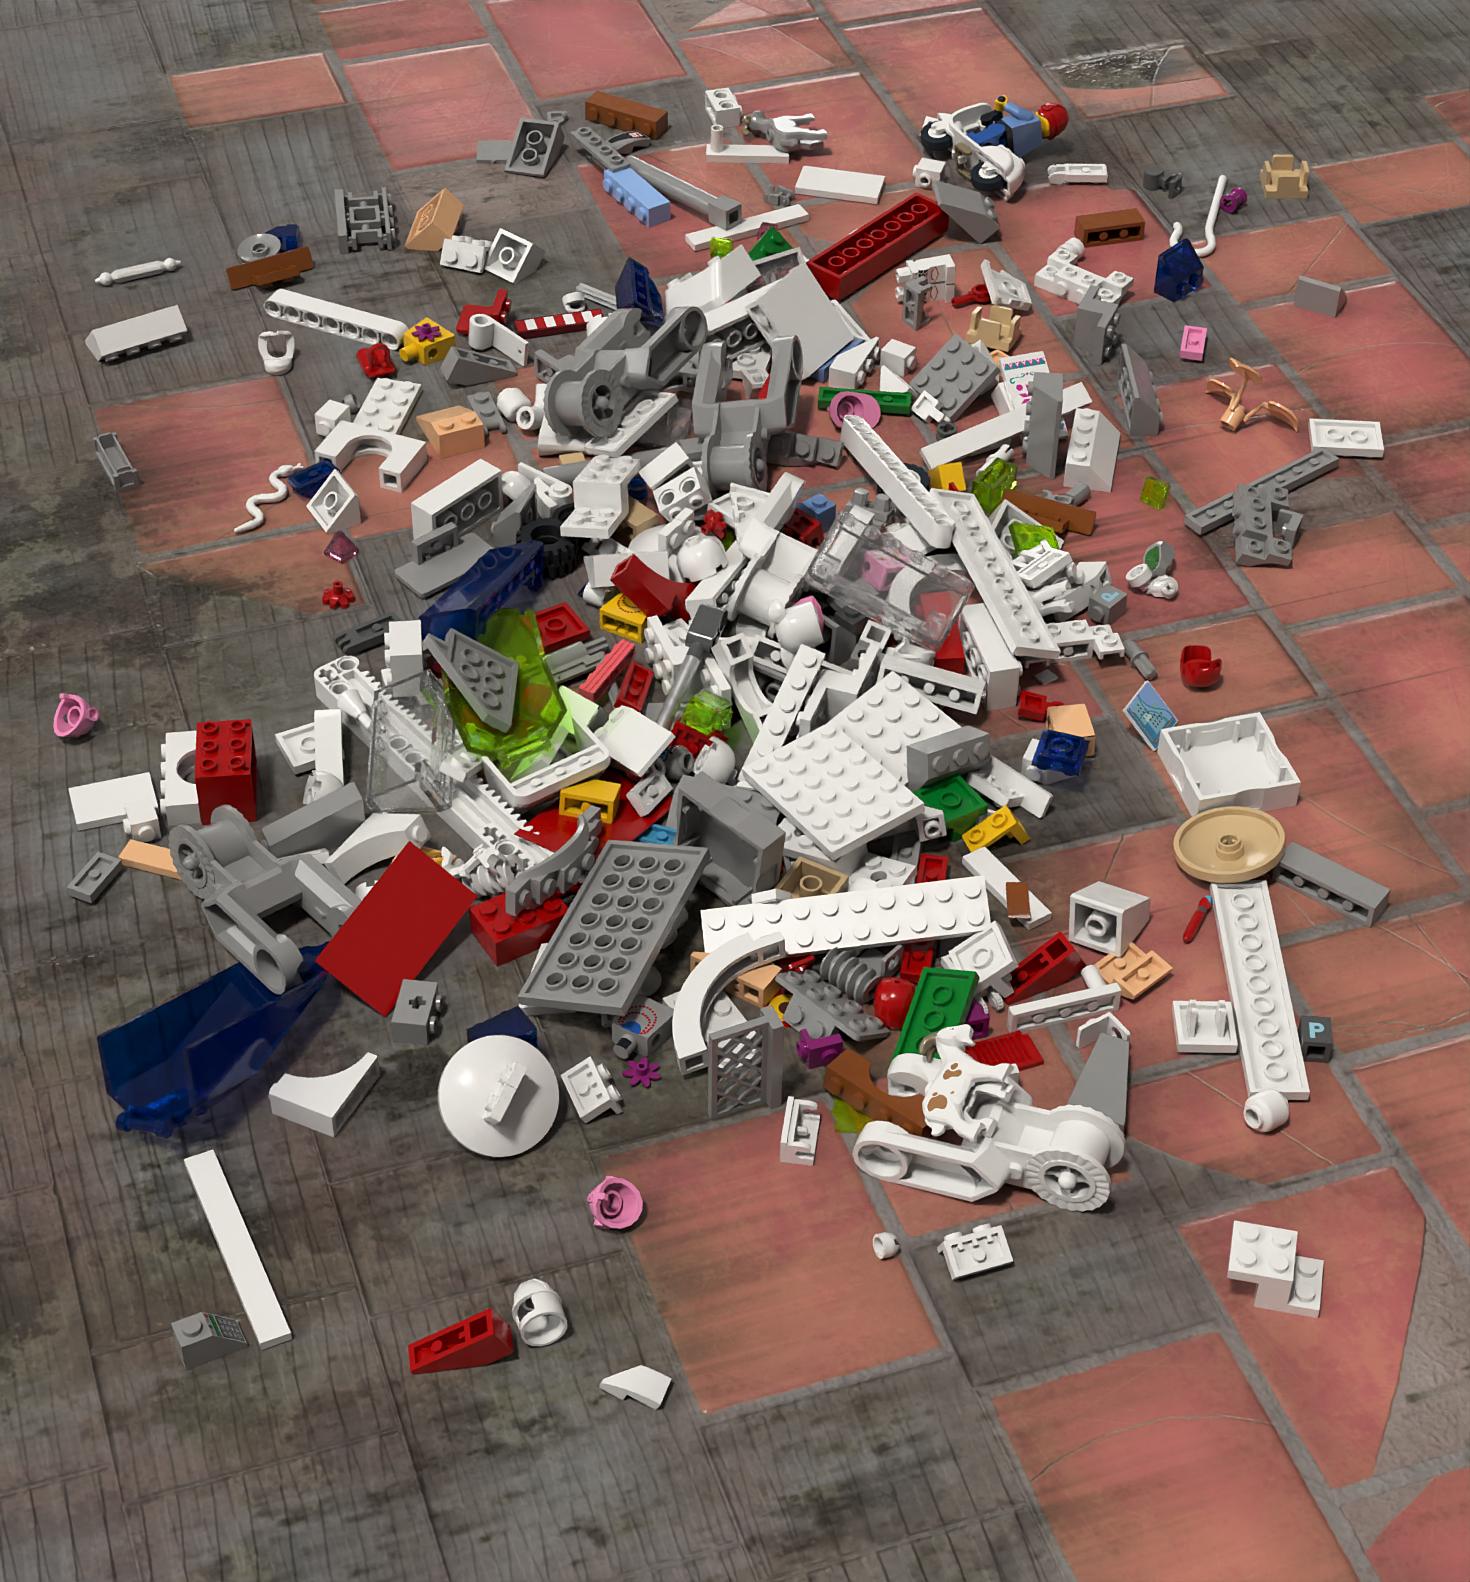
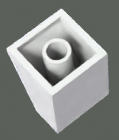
M1100 881L1074 892L1070 896L1069 941L1107 954L1111 953L1121 958L1130 943L1133 942L1149 921L1150 898Z

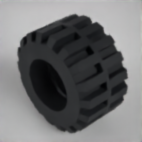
M538 518L535 521L527 522L526 525H522L519 528V531L516 533L517 564L519 568H522V572L525 574L529 573V576L538 577L539 579H555V577H563L565 573L569 574L573 568H576L578 562V537L561 536L560 526L565 521L557 518Z

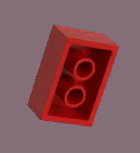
M554 892L541 905L530 902L527 907H524L516 916L506 913V893L469 908L470 932L498 967L540 949L542 943H549L568 907L558 894Z

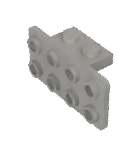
M450 522L411 541L413 561L395 569L394 572L395 577L419 597L424 598L499 561L500 553L475 533H468L458 538L457 526Z
M805 969L804 971H788L776 975L775 981L793 994L782 1019L798 1032L802 1029H807L811 1040L838 1034L839 1029L856 1041L888 1036L890 1031L883 1026V1022L879 1018L868 1015L862 1010V1006L859 1003L844 997L839 988L821 980V976L817 972Z

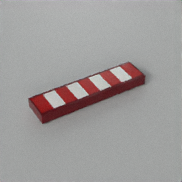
M601 308L514 320L513 326L518 336L528 339L587 330L586 326L590 319L600 314L601 318L604 316Z

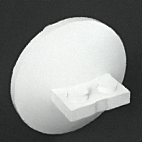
M686 507L670 523L649 528L638 534L628 546V549L633 552L668 551L669 579L679 583H691L689 578H686V582L682 580L676 563L677 554L681 547L686 544L685 541L688 538L698 535L700 538L714 539L720 544L725 553L722 542L714 534L709 533L705 535L700 527L695 526L694 511Z
M506 1035L482 1037L458 1050L445 1066L438 1087V1107L443 1123L449 1133L463 1147L487 1157H509L532 1148L551 1128L559 1104L557 1079L545 1056L528 1042Z

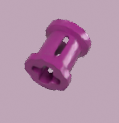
M1238 187L1232 189L1230 194H1225L1220 198V206L1227 213L1234 212L1237 206H1242L1247 202L1245 190Z

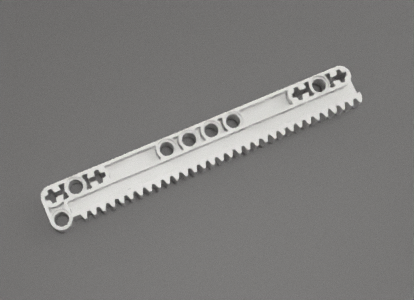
M343 656L315 670L316 696L329 709H338L337 701L342 692L352 689L359 691L368 715L375 722L376 728L370 732L367 731L360 721L355 720L343 711L342 722L473 849L484 844L487 847L498 850L504 856L509 854L516 855L520 859L524 871L555 853L514 835L519 829L531 831L533 826L524 827L527 821L521 820L520 814H514V808H508V803L502 802V797L496 796L495 790H489L488 784L483 785V779H477V773L466 781L460 782L440 772L439 768L442 761L452 755V750H446V744H440V738H434L433 732L428 733V727H422V721H416V716L410 715V710H405L404 704H399L397 698L393 699V694L387 693L386 687L381 688V683L375 682V677H370L369 671L360 672L359 660L356 657Z

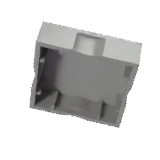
M703 771L679 787L676 812L677 831L674 836L673 845L709 848L711 854L697 883L712 891L729 907L752 904L751 894L774 889L779 883L786 832Z

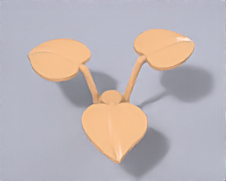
M1233 358L1228 360L1230 368L1237 374L1244 376V381L1238 394L1218 380L1210 379L1208 381L1205 393L1221 395L1231 399L1229 407L1219 421L1226 428L1235 431L1241 421L1246 423L1248 418L1260 409L1265 408L1271 415L1285 421L1296 432L1298 431L1299 423L1296 416L1288 408L1273 401H1269V403L1263 402L1245 415L1246 409L1239 404L1243 401L1241 396L1249 379L1256 383H1261L1262 376L1252 367L1242 364Z

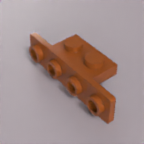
M305 246L226 268L230 288L233 290L249 285L267 288L273 286V282L281 280L282 283L293 281L294 276L300 275V271L311 269L314 265L309 247Z
M1009 488L1003 490L1001 503L1004 499L1008 500L1055 535H1059V533H1063L1066 530L1086 535L1092 534L1096 511Z

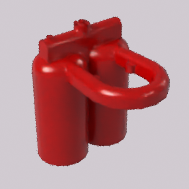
M377 343L369 349L362 348L356 353V358L368 378L385 377V375L395 373V364L386 344Z

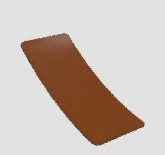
M1006 882L1008 917L1030 919L1028 883Z

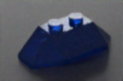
M629 257L615 286L617 309L638 308L642 310L640 321L662 322L664 316L661 295L654 281L649 277L650 272L648 268Z

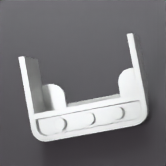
M739 245L721 259L719 256L714 257L707 262L708 267L694 276L689 272L680 280L677 277L667 284L668 289L665 290L666 318L671 309L684 306L698 307L705 314L726 303L761 276L743 245Z
M577 715L571 718L577 749L580 752L513 783H509L487 756L481 757L489 790H495V795L501 796L502 802L508 803V808H514V814L522 815L560 797L561 789L590 780H597L610 765L609 750Z

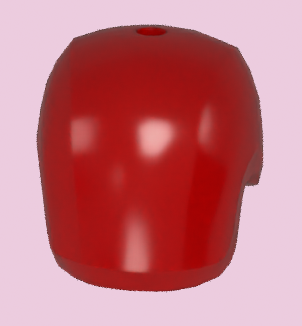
M1185 646L1180 658V673L1183 681L1193 687H1209L1218 682L1222 660L1219 658L1211 661V650L1207 646Z
M898 977L883 978L879 982L874 994V1016L883 1022L884 1027L889 1030H901L903 1028L916 990L915 985L906 979Z

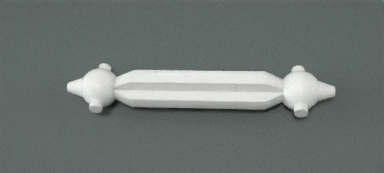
M167 258L164 262L153 261L117 269L111 274L104 272L95 279V283L108 286L112 282L121 283L161 274L165 270L173 271L181 264V261Z

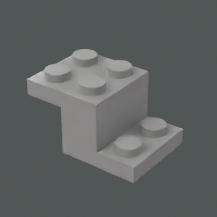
M1090 285L1077 307L1073 346L1094 350L1092 364L1101 366L1104 359L1109 358L1112 346H1115L1117 343L1118 333L1115 330L1119 325L1121 315L1118 314L1119 304L1102 301L1101 296H1098L1099 286Z

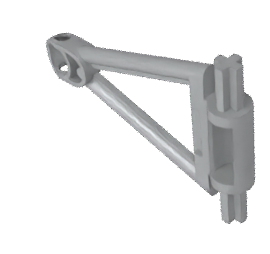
M601 637L586 644L579 641L535 659L533 666L518 671L516 685L521 686L531 682L530 686L542 685L553 688L558 692L559 688L555 687L556 685L596 669L599 663H602L606 656L604 651L609 649L606 638ZM616 680L606 690L613 710L616 709L614 703L619 692Z

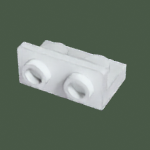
M590 1056L561 1075L579 1117L585 1124L609 1108H612L617 1115L623 1112L618 1102L622 1100V1097L613 1084L610 1085L608 1080L612 1077L603 1063L598 1065Z
M984 1224L973 1228L972 1234L962 1236L961 1232H955L943 1237L944 1241L937 1247L939 1254L944 1253L952 1280L1013 1262L1001 1225L991 1228L990 1224Z

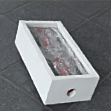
M800 247L753 261L761 276L728 301L731 302L785 277L789 270L805 262Z

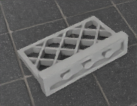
M772 1005L760 1008L759 1018L709 1034L708 1115L711 1120L765 1102L770 1110L781 1106L784 1025ZM759 1029L751 1039L746 1038L750 1032ZM731 1039L723 1048L718 1047V1042ZM740 1043L744 1044L737 1054L732 1052ZM753 1049L758 1050L751 1059L745 1058ZM725 1058L731 1059L723 1068L718 1067ZM739 1064L744 1065L736 1074L732 1073ZM753 1069L758 1070L750 1079L745 1078ZM725 1078L730 1079L723 1088L717 1087ZM739 1083L743 1084L736 1094L731 1092ZM752 1089L757 1090V1094L745 1098ZM725 1098L730 1099L725 1105L717 1107Z

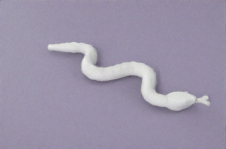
M298 463L295 467L283 465L271 473L269 477L270 484L278 492L258 494L249 498L245 507L255 519L235 528V533L254 529L263 523L264 514L255 505L280 502L286 498L288 488L277 478L293 475L298 468L303 469L301 463Z

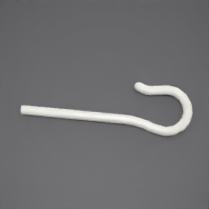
M1225 175L1219 177L1206 222L1205 233L1208 245L1201 249H1190L1180 245L1178 240L1183 233V227L1180 222H1176L1173 225L1174 232L1170 237V246L1176 253L1186 257L1199 258L1205 257L1215 250L1214 225L1220 207V198L1223 196L1227 182Z

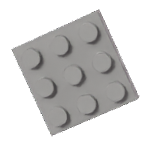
M955 333L914 377L909 385L920 395L925 390L942 403L943 406L939 411L954 423L1001 371L994 363Z

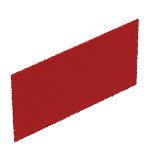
M409 841L315 959V962L383 1017H386L398 1000L403 979L414 980L478 896Z

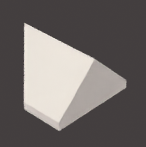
M763 366L740 369L747 400L758 399V394L769 376L768 372Z

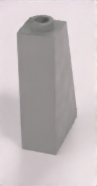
M348 783L261 829L263 840L259 841V843L276 858L322 848L330 850L340 847L365 821L363 799L355 783Z
M1101 1032L1067 1105L1091 1107L1095 1111L1102 1112L1105 1116L1110 1117L1122 1132H1124L1126 1117L1129 1041Z

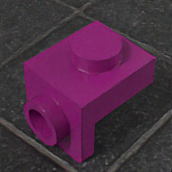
M807 1029L800 1030V1041L796 1042V1050L799 1058L805 1060L808 1069L829 1065L843 1052V1040L840 1034L811 1040Z

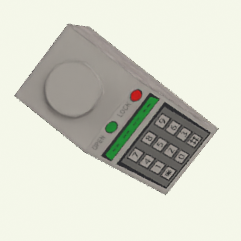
M200 1312L171 1323L175 1347L186 1371L248 1347L236 1319Z

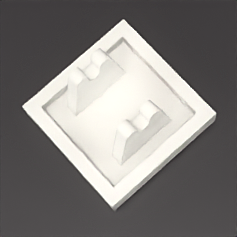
M1193 999L1189 1001H1173L1172 1015L1177 1052L1236 1053L1238 1044L1231 1002H1225V1000L1196 1001Z

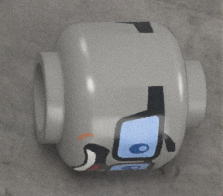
M683 745L667 746L659 756L665 764L666 773L664 775L667 780H680L683 774L689 776L693 770V755Z

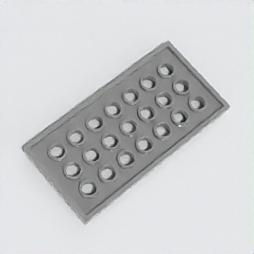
M608 840L517 996L520 1004L625 1016L711 857L709 848Z

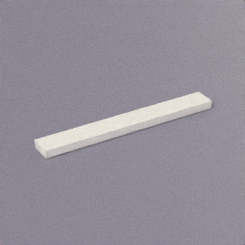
M1082 382L1063 389L1061 417L1075 412L1076 408L1082 409L1091 405L1092 400ZM1026 405L923 447L919 453L929 470L938 465L953 463L1024 433V422L1029 420L1030 415H1026Z
M214 1150L185 1158L186 1170L260 1349L264 1350L292 1340L291 1331Z

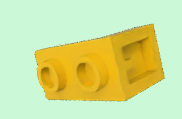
M1007 805L962 835L970 852L984 846L987 848L1006 834L1010 839L1015 837L1021 845L1030 839L1019 819Z

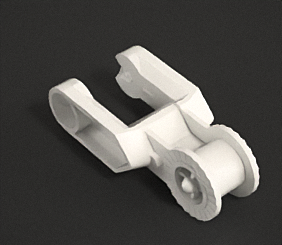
M788 472L781 476L754 515L739 545L738 550L751 561L748 562L743 575L736 581L735 592L732 594V599L726 609L728 611L727 619L733 621L740 612L769 626L767 638L773 641L777 639L774 623L768 618V609L773 600L779 599L784 608L787 609L798 601L803 591L808 592L810 590L828 595L833 593L855 559L858 551L863 546L875 519V513L854 505L825 553L779 532L793 515L799 503L797 497L806 483L805 480Z
M905 1053L896 1056L887 1071L888 1094L908 1097L920 1093L925 1096L927 1084L934 1080L942 1067L941 1059L933 1058L932 1062L928 1063L926 1056ZM1007 1076L1004 1082L1015 1086L1009 1102L988 1094H977L972 1108L968 1111L972 1119L980 1120L987 1117L993 1118L998 1122L991 1138L977 1136L976 1143H972L964 1138L961 1146L909 1134L900 1126L890 1122L873 1121L867 1123L860 1133L852 1155L855 1163L868 1175L892 1183L970 1202L993 1194L1004 1183L1032 1189L1040 1198L1059 1208L1083 1212L1100 1207L1108 1199L1111 1191V1179L1106 1169L1113 1167L1121 1160L1126 1148L1124 1133L1110 1117L1105 1116L1100 1111H1095L1091 1107L1069 1104L1059 1106L1051 1111L1033 1107V1098Z

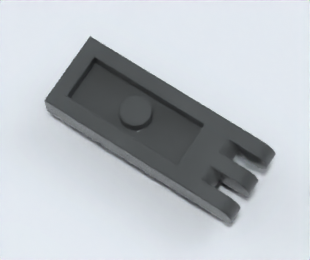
M392 611L335 634L333 641L349 656L384 642V633H389V622L402 620Z

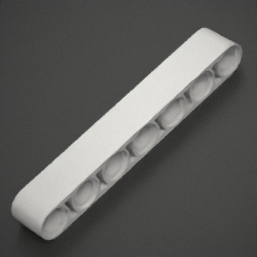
M284 289L276 290L264 303V309L271 317L370 345L383 343L388 346L389 350L398 349L404 342V333L409 330L404 323Z

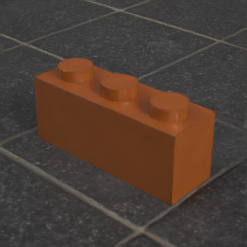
M1137 208L1076 216L1074 235L1083 243L1084 248L1140 241L1144 237L1145 220Z

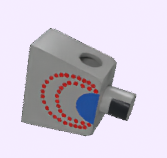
M636 994L626 1015H616L612 1022V1041L615 1043L613 1047L615 1054L623 1059L628 1058L632 1051L644 1057L653 1054L673 1036L672 1020L674 1009Z

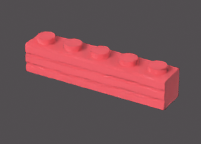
M624 639L615 644L612 651L606 654L602 663L597 665L596 670L589 674L585 683L580 685V695L596 703L636 656L635 644Z

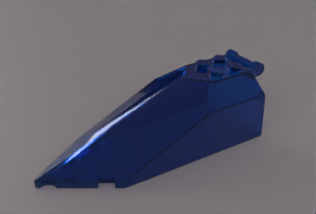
M330 941L318 946L298 948L303 957V962L299 965L297 972L303 983L281 995L269 990L240 962L98 1035L97 1043L106 1092L125 1110L117 1116L116 1128L124 1132L136 1130L154 1133L157 1137L167 1139L172 1135L174 1128L182 1127L193 1117L207 1113V1109L218 1104L257 1074L326 981L328 972L318 965L315 959Z

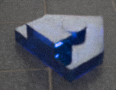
M297 224L277 226L263 233L274 235L280 240L281 250L279 254L298 249L299 226Z

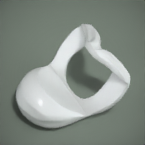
M289 331L261 333L258 338V348L264 360L266 372L272 375L287 373L291 369L295 351L292 333ZM268 336H284L287 346L285 356L275 358L269 355L267 352Z

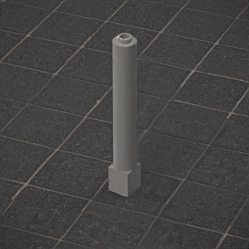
M633 155L626 158L631 163L630 168L658 192L708 216L710 223L726 231L742 223L741 203L724 195L718 198Z
M696 437L679 440V446L692 462L701 461L704 438ZM669 447L623 454L621 456H631L632 459H640L642 469ZM591 460L541 468V472L573 487V481Z

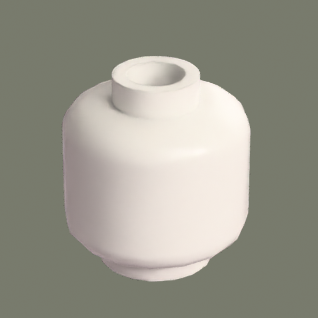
M506 388L497 397V409L509 422L517 421V412L521 407L531 406V401L518 388Z
M1271 1088L1262 1090L1246 1100L1243 1112L1245 1121L1251 1128L1259 1132H1269L1283 1125L1288 1120V1101L1277 1090Z

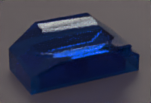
M325 459L286 478L287 483L300 496L312 499L333 470L336 469L339 472L340 470L328 459Z

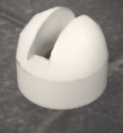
M883 1232L874 1235L873 1248L879 1259L891 1257L898 1251L899 1245H895L894 1240L897 1237L894 1234Z

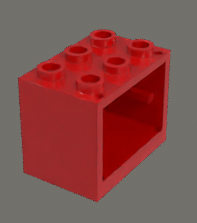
M251 719L197 722L195 784L202 825H210L213 810L224 804L236 808L248 822H257L258 763Z

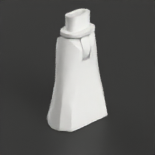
M544 415L538 439V456L582 452L584 455L597 456L587 454L584 448L594 436L589 434L585 428L573 437L559 436L552 431Z

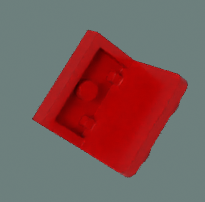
M498 290L492 307L465 305L457 323L456 332L469 335L470 318L475 314H485L503 326L506 325L508 312L510 313L511 299H508V290Z

